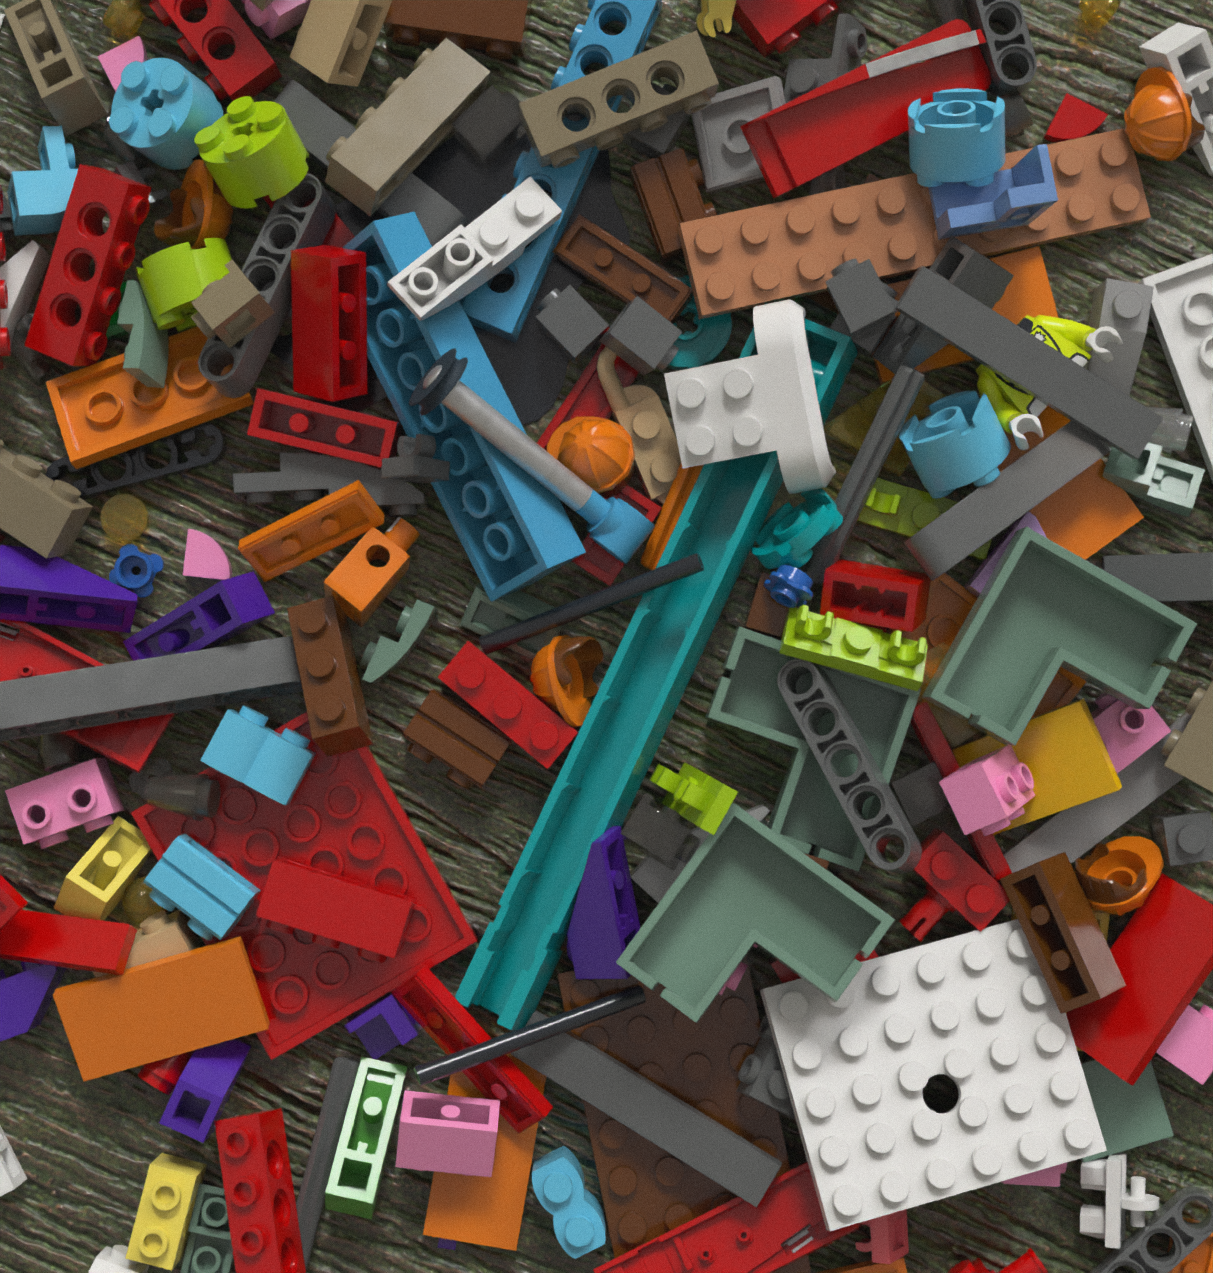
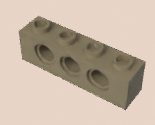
M696 30L520 102L519 117L540 167L552 164L556 169L575 162L580 158L579 152L596 146L598 150H605L619 144L624 140L623 134L640 128L642 132L657 129L668 122L667 116L681 110H684L685 114H693L703 110L712 103L710 98L715 97L719 82ZM665 77L674 82L677 90L670 95H661L654 91L651 83L657 78ZM622 95L632 102L633 107L626 113H616L608 107L607 101L613 96ZM579 113L587 118L589 125L582 131L574 132L565 127L563 120L569 114Z

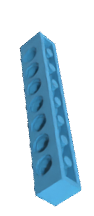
M588 0L587 8L591 9L590 15L585 25L579 23L576 26L569 44V50L573 52L566 68L563 66L558 68L550 90L586 76L583 74V71L591 63H601L608 67L642 53L662 8V0ZM610 21H620L626 26L620 34L613 36L607 35L601 30ZM616 95L611 97L607 101L608 107L612 111L617 112L623 96ZM566 117L563 120L565 127L574 132L582 131L589 125L586 117L579 121H571ZM596 146L579 152L580 158L575 162L556 169L552 164L541 168L532 147L529 153L526 151L521 153L513 173V177L518 179L514 189L531 176L542 189L548 190L552 194L551 199L562 210L561 217L536 237L524 249L523 254L459 300L472 325L516 343L554 254L552 251L563 236L600 151ZM499 274H510L515 278L512 288L507 292L497 293L490 289L492 280Z

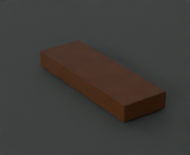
M581 214L578 215L552 251L556 258L626 305L638 296L672 324L675 323L694 296L692 288Z

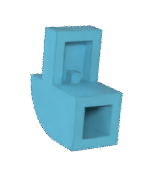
M43 126L38 144L41 170L13 171L11 173L7 194L15 236L49 234L60 230L78 169H75L72 143H65L62 126Z

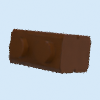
M680 148L663 154L658 158H652L630 167V178L661 263L684 256L677 229L680 223L717 215L712 202L704 204L698 187L704 186V179L697 160L692 159L688 161L684 148Z
M432 688L402 734V737L410 741L406 750L428 764L435 757L450 767L446 776L470 790L473 783L481 788L486 784L513 742L505 733L435 688Z

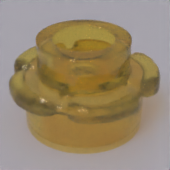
M113 0L109 5L102 23L112 30L111 35L114 38L123 34L130 37L138 30L145 17V13L140 11V0Z
M1081 0L1078 9L1082 11L1080 20L1085 25L1090 23L1097 29H1100L1114 16L1121 0Z

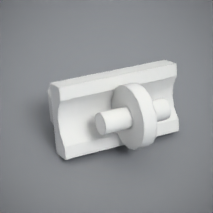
M1122 1152L1112 1154L1108 1159L1099 1158L1089 1162H1082L1081 1188L1106 1191V1206L1082 1205L1080 1233L1105 1239V1247L1120 1249L1121 1241L1125 1240L1126 1209L1130 1210V1226L1145 1227V1211L1159 1209V1197L1145 1194L1146 1178L1131 1177V1192L1126 1193L1127 1153Z

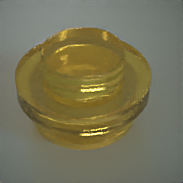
M116 495L109 499L102 508V527L113 539L119 541L135 540L145 532L148 526L149 514L146 506L141 500L132 495Z

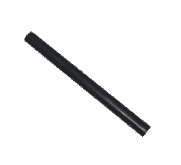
M698 553L689 555L479 637L480 646L487 655L704 571L702 559Z
M637 985L414 1067L420 1086L644 1004L646 1003L645 994L642 987Z

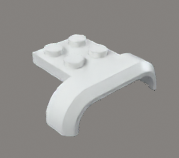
M791 299L755 306L753 308V323L758 355L664 374L682 468L777 450L780 469L789 494L827 487L836 474V470L830 460L806 337L805 308Z

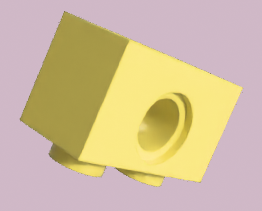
M161 1153L150 1164L125 1259L171 1271L174 1269L184 1255L189 1236L188 1228L198 1188L203 1182L207 1164Z

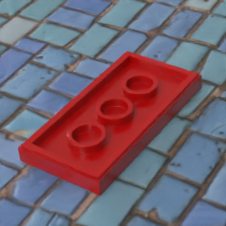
M1163 873L1149 891L1143 906L1137 909L1110 949L1126 986L1099 1000L1066 1013L1075 1045L1132 1086L1138 1080L1213 969V905Z

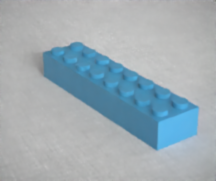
M415 212L376 220L342 247L366 252L367 356L407 436L416 438V434L434 436L436 450L433 459L450 462L449 481L431 482L492 602L530 586L586 553L558 497L442 403L428 414L422 416L419 404L415 406L409 405L410 397L425 373L443 354L450 349L456 348L457 353L455 357L460 360L465 357L468 359L467 367L459 380L526 434L460 301L458 300L438 313L419 321L387 286L389 280L432 247Z

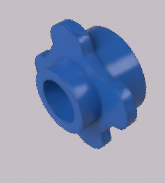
M134 544L122 546L119 551L120 557L117 559L114 569L109 573L110 582L120 587L125 586L134 590L138 597L145 598L150 596L154 590L153 580L156 574L164 568L163 559L158 554L147 555L140 552ZM135 566L141 569L138 575H134L132 572Z
M780 565L777 571L771 572L769 576L771 580L766 579L763 584L771 592L770 595L776 602L790 608L806 605V600H811L814 595L810 590L813 585L812 579L803 571L789 565Z

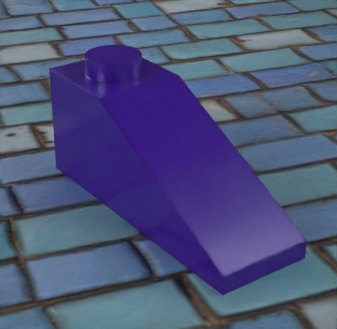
M0 545V619L130 633L137 605V594L57 556L46 559L31 548Z
M253 571L216 583L123 642L133 661L210 649L245 632L275 614V611Z
M621 826L610 827L591 843L567 933V954L573 962L576 979H628L631 976L629 972L616 963L640 930Z

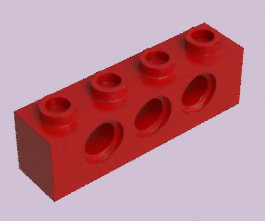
M153 0L148 4L165 28L173 23L182 34V37L176 40V42L194 65L201 60L209 70L210 74L204 77V79L220 101L226 97H229L232 102L244 96L253 98L282 77L274 60L229 0ZM198 7L208 9L205 18L200 22H187V16L193 9ZM232 44L236 46L235 52L230 58L226 60L214 58L216 50L221 45Z
M79 165L24 346L71 366H90L97 363L107 346L106 332L111 316L117 311L121 302L120 287L125 271L131 266L135 257L134 243L139 227L145 221L149 212L150 203L148 198L152 187L104 168ZM108 214L110 224L105 233L102 222L104 216ZM93 259L95 262V273L91 278L89 264ZM78 304L81 308L79 322L75 318V309Z
M282 1108L242 1114L214 1121L236 1273H306Z

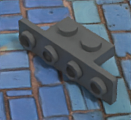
M839 14L831 58L789 59L784 89L785 102L788 103L860 67L861 58L864 57L867 51L868 42L865 27L850 14ZM844 163L813 178L809 195L844 188L846 181Z

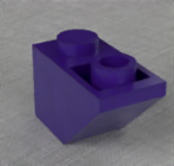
M20 962L23 969L22 972L6 977L4 969L0 970V1042L28 1032L41 1024L52 1001L53 993L58 988L67 968Z
M235 1038L195 1050L175 1086L159 1123L204 1143L215 1130L214 1121L220 1119L252 1045Z

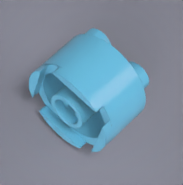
M153 58L142 63L139 61L131 62L123 69L121 83L113 98L109 125L124 142L159 166L177 170L187 168L194 162L191 159L199 154L198 147L194 141L195 135L223 116V109L221 103L216 100L214 91L181 64L168 58Z
M959 88L934 92L933 102L922 106L920 98L913 101L908 107L909 161L911 170L917 174V183L925 187H936L945 182L965 181L966 184L976 187L992 183L994 181V173L1005 163V103L1003 99L997 96L996 103L987 100L986 91Z
M963 391L939 399L928 405L931 412L930 415L920 422L916 415H914L901 428L899 439L923 486L928 490L930 496L936 499L944 497L956 488L972 482L974 486H983L994 481L1000 475L997 466L1005 460L1011 449L1010 442L987 395L983 393L982 397L979 398L976 391Z

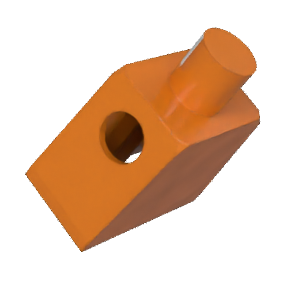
M400 517L395 520L384 534L372 527L325 579V597L333 595L346 616L362 628L409 569L410 556L406 551L420 536L419 532ZM380 559L386 562V565L383 567H374L369 563L373 560Z

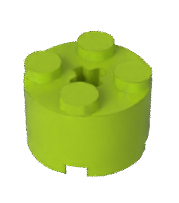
M250 96L240 97L228 105L227 114L219 118L211 126L200 130L194 138L199 154L225 200L231 206L237 208L257 207L254 199L269 195L272 201L283 197L304 179L309 168L305 161L306 158H309L306 148L285 109L276 102H254Z
M222 238L204 239L206 248L191 249L189 242L181 243L145 258L141 261L143 268L136 267L135 271L150 314L159 330L176 327L177 332L180 333L197 327L191 318L197 312V309L191 302L202 294L207 285L222 279L229 273L225 264L232 260L226 240Z

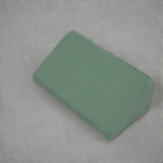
M480 581L473 592L460 625L484 636L556 607L520 590L491 602ZM563 625L506 648L533 660L538 651L549 645L552 639L559 635Z

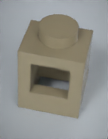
M233 260L225 264L229 273L222 279L207 285L202 294L191 302L197 309V312L191 318L209 340L218 335L229 348L275 313Z

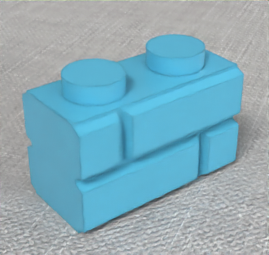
M187 834L179 835L172 842L144 880V883L153 889L149 893L153 901L171 912L175 907L180 909L191 918L187 925L206 940H211L213 936L219 940L227 937L261 892L259 888Z

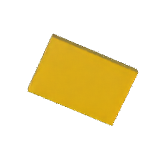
M1084 698L1031 718L1017 744L1011 745L1019 762H1023L1032 774L1034 780L1033 791L1036 796L1022 806L1025 811L1024 814L1011 820L1009 826L993 833V835L1116 792L1122 788V784ZM986 735L957 746L952 751L961 768L968 762L1006 745Z

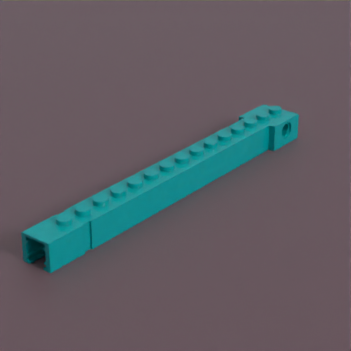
M805 319L807 343L824 427L858 351L851 337ZM754 327L739 358L758 355ZM777 450L704 464L656 568L698 553L702 559L704 571L643 594L498 903L501 907L494 922H489L458 988L455 998L461 1005L467 1008L471 1004L481 1005L500 1015L497 1024L509 1030L525 1027L535 1012L563 952L560 948L568 933L591 843L610 827L622 826L749 555L751 547L783 482V476Z

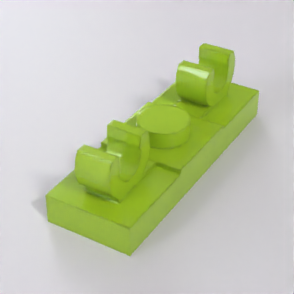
M877 478L857 522L910 538L958 502L944 497L932 498L927 492ZM992 538L968 556L979 560H986Z
M802 605L799 608H789L784 624L780 654L914 691L919 690L923 683L928 648L926 638L920 637L918 641L901 637V631L896 630L889 634L883 632V630L840 618L835 619L834 614L827 611L825 616L809 612V606Z
M684 762L678 774L658 763L649 779L668 791L662 801L664 805L712 835L716 833L738 793L736 790Z

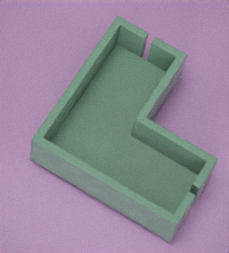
M1024 527L1015 531L922 698L959 719H969V725L1005 745L1017 744L1060 666L1134 709H1150L1171 670L1164 666H1150L1154 660L1159 663L1176 662L1197 623L1034 530Z
M739 626L735 630L722 668L731 671L729 679L723 676L719 677L706 718L794 748L767 827L801 852L809 854L811 844H814L815 848L812 854L816 857L859 872L866 850L777 684L778 673L782 666L788 661L798 658L780 654V640ZM813 663L824 670L830 677L889 785L921 689L914 691ZM812 673L803 674L796 683L797 694H804L811 688L813 684ZM833 713L825 714L820 719L818 731L821 736L829 734L833 730L836 720ZM856 754L847 755L842 760L840 772L843 777L851 776L858 767ZM878 795L869 797L863 804L862 812L866 820L873 819L879 814L881 801Z
M732 802L714 835L709 833L616 963L653 991L659 983L666 988L660 996L696 1023L702 1018L754 944L833 1002H836L863 965L854 957L857 953L865 958L869 957L895 919Z

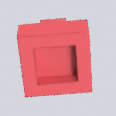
M907 1209L862 1223L870 1228L871 1239L863 1238L855 1243L856 1249L861 1252L872 1251L873 1263L891 1264L909 1253Z

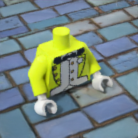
M1026 315L1017 324L1020 328L1082 367L1092 357L1087 351L1093 349L1100 361L1109 363L1114 358L1110 351L1102 347L1108 342H1116L1118 345H1123L1118 332L1109 326L1100 327L1096 330L1093 327L1073 320L1038 315L1036 317ZM980 364L976 369L979 376L977 387L980 398L983 393L987 395L1003 430L1013 434L1019 449L1027 450L1029 445L1023 434L1032 431L1037 433L1040 438L1044 436L1041 423L1037 417L1047 405Z

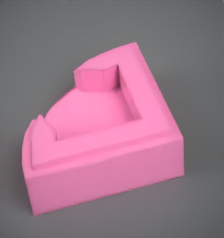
M140 36L98 56L115 92L121 83V73L129 63L147 61V52Z
M188 529L183 575L215 580L232 578L231 563L222 547L210 536L197 530Z

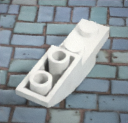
M530 176L464 228L461 224L389 280L387 286L419 321L424 320L465 297L523 254L526 245L560 219L562 210Z

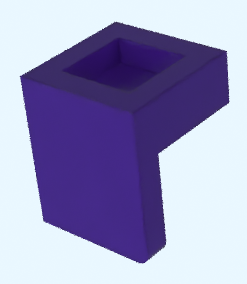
M389 993L354 1016L345 1024L349 1034L355 1031L373 1059L379 1058L400 1043L404 1045L416 1037L422 1029L420 1024L392 993Z

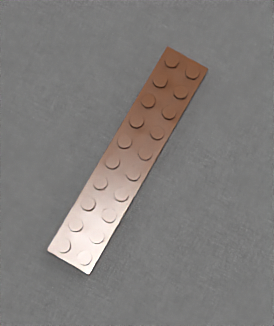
M1125 128L1047 145L1058 201L1029 225L955 238L987 257L1145 222L1151 216L1135 152L1127 135L1124 133ZM1033 148L1006 153L1005 163L998 171L1012 169ZM915 173L680 223L677 227L699 319L754 308L765 303L769 304L827 292L825 281L833 278L831 271L842 263L855 258L859 264L870 259L880 280L916 272L921 266L930 269L949 238L938 240L929 189L917 183V174Z

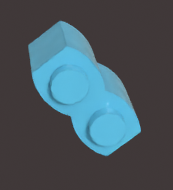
M243 705L239 712L234 709H227L200 761L283 805L290 804L316 755L315 752L307 748L310 740L288 728H285L282 734L273 731L265 726L268 720L266 716Z
M562 1146L534 1160L532 1170L534 1192L541 1205L553 1215L554 1231L558 1242L565 1252L576 1259L604 1245L606 1241L605 1216L598 1200L591 1192L585 1189L584 1173L576 1156L567 1147Z

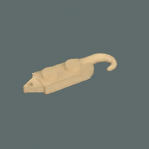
M605 346L599 355L597 363L599 380L612 408L615 422L623 426L633 439L635 452L634 467L648 499L654 498L663 505L681 464L677 439L658 394L652 388L644 385H633L623 388L614 367L617 355Z

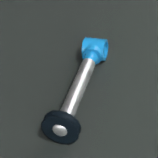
M456 348L450 349L443 354L417 384L410 397L409 405L415 406L419 404L422 416L428 414L442 403L588 522L586 529L590 533L589 537L620 562L627 564L655 528L654 524L620 498L610 497L607 500L604 499L459 379L467 367L468 359L467 357L460 360L455 357L457 353Z

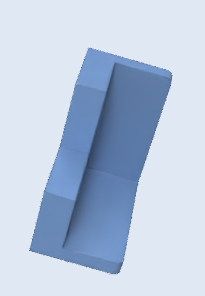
M1047 144L1036 145L1012 169L996 171L994 173V181L988 185L976 187L970 186L964 181L945 182L940 186L928 187L938 240L950 238L951 235L958 237L1029 225L1058 201Z

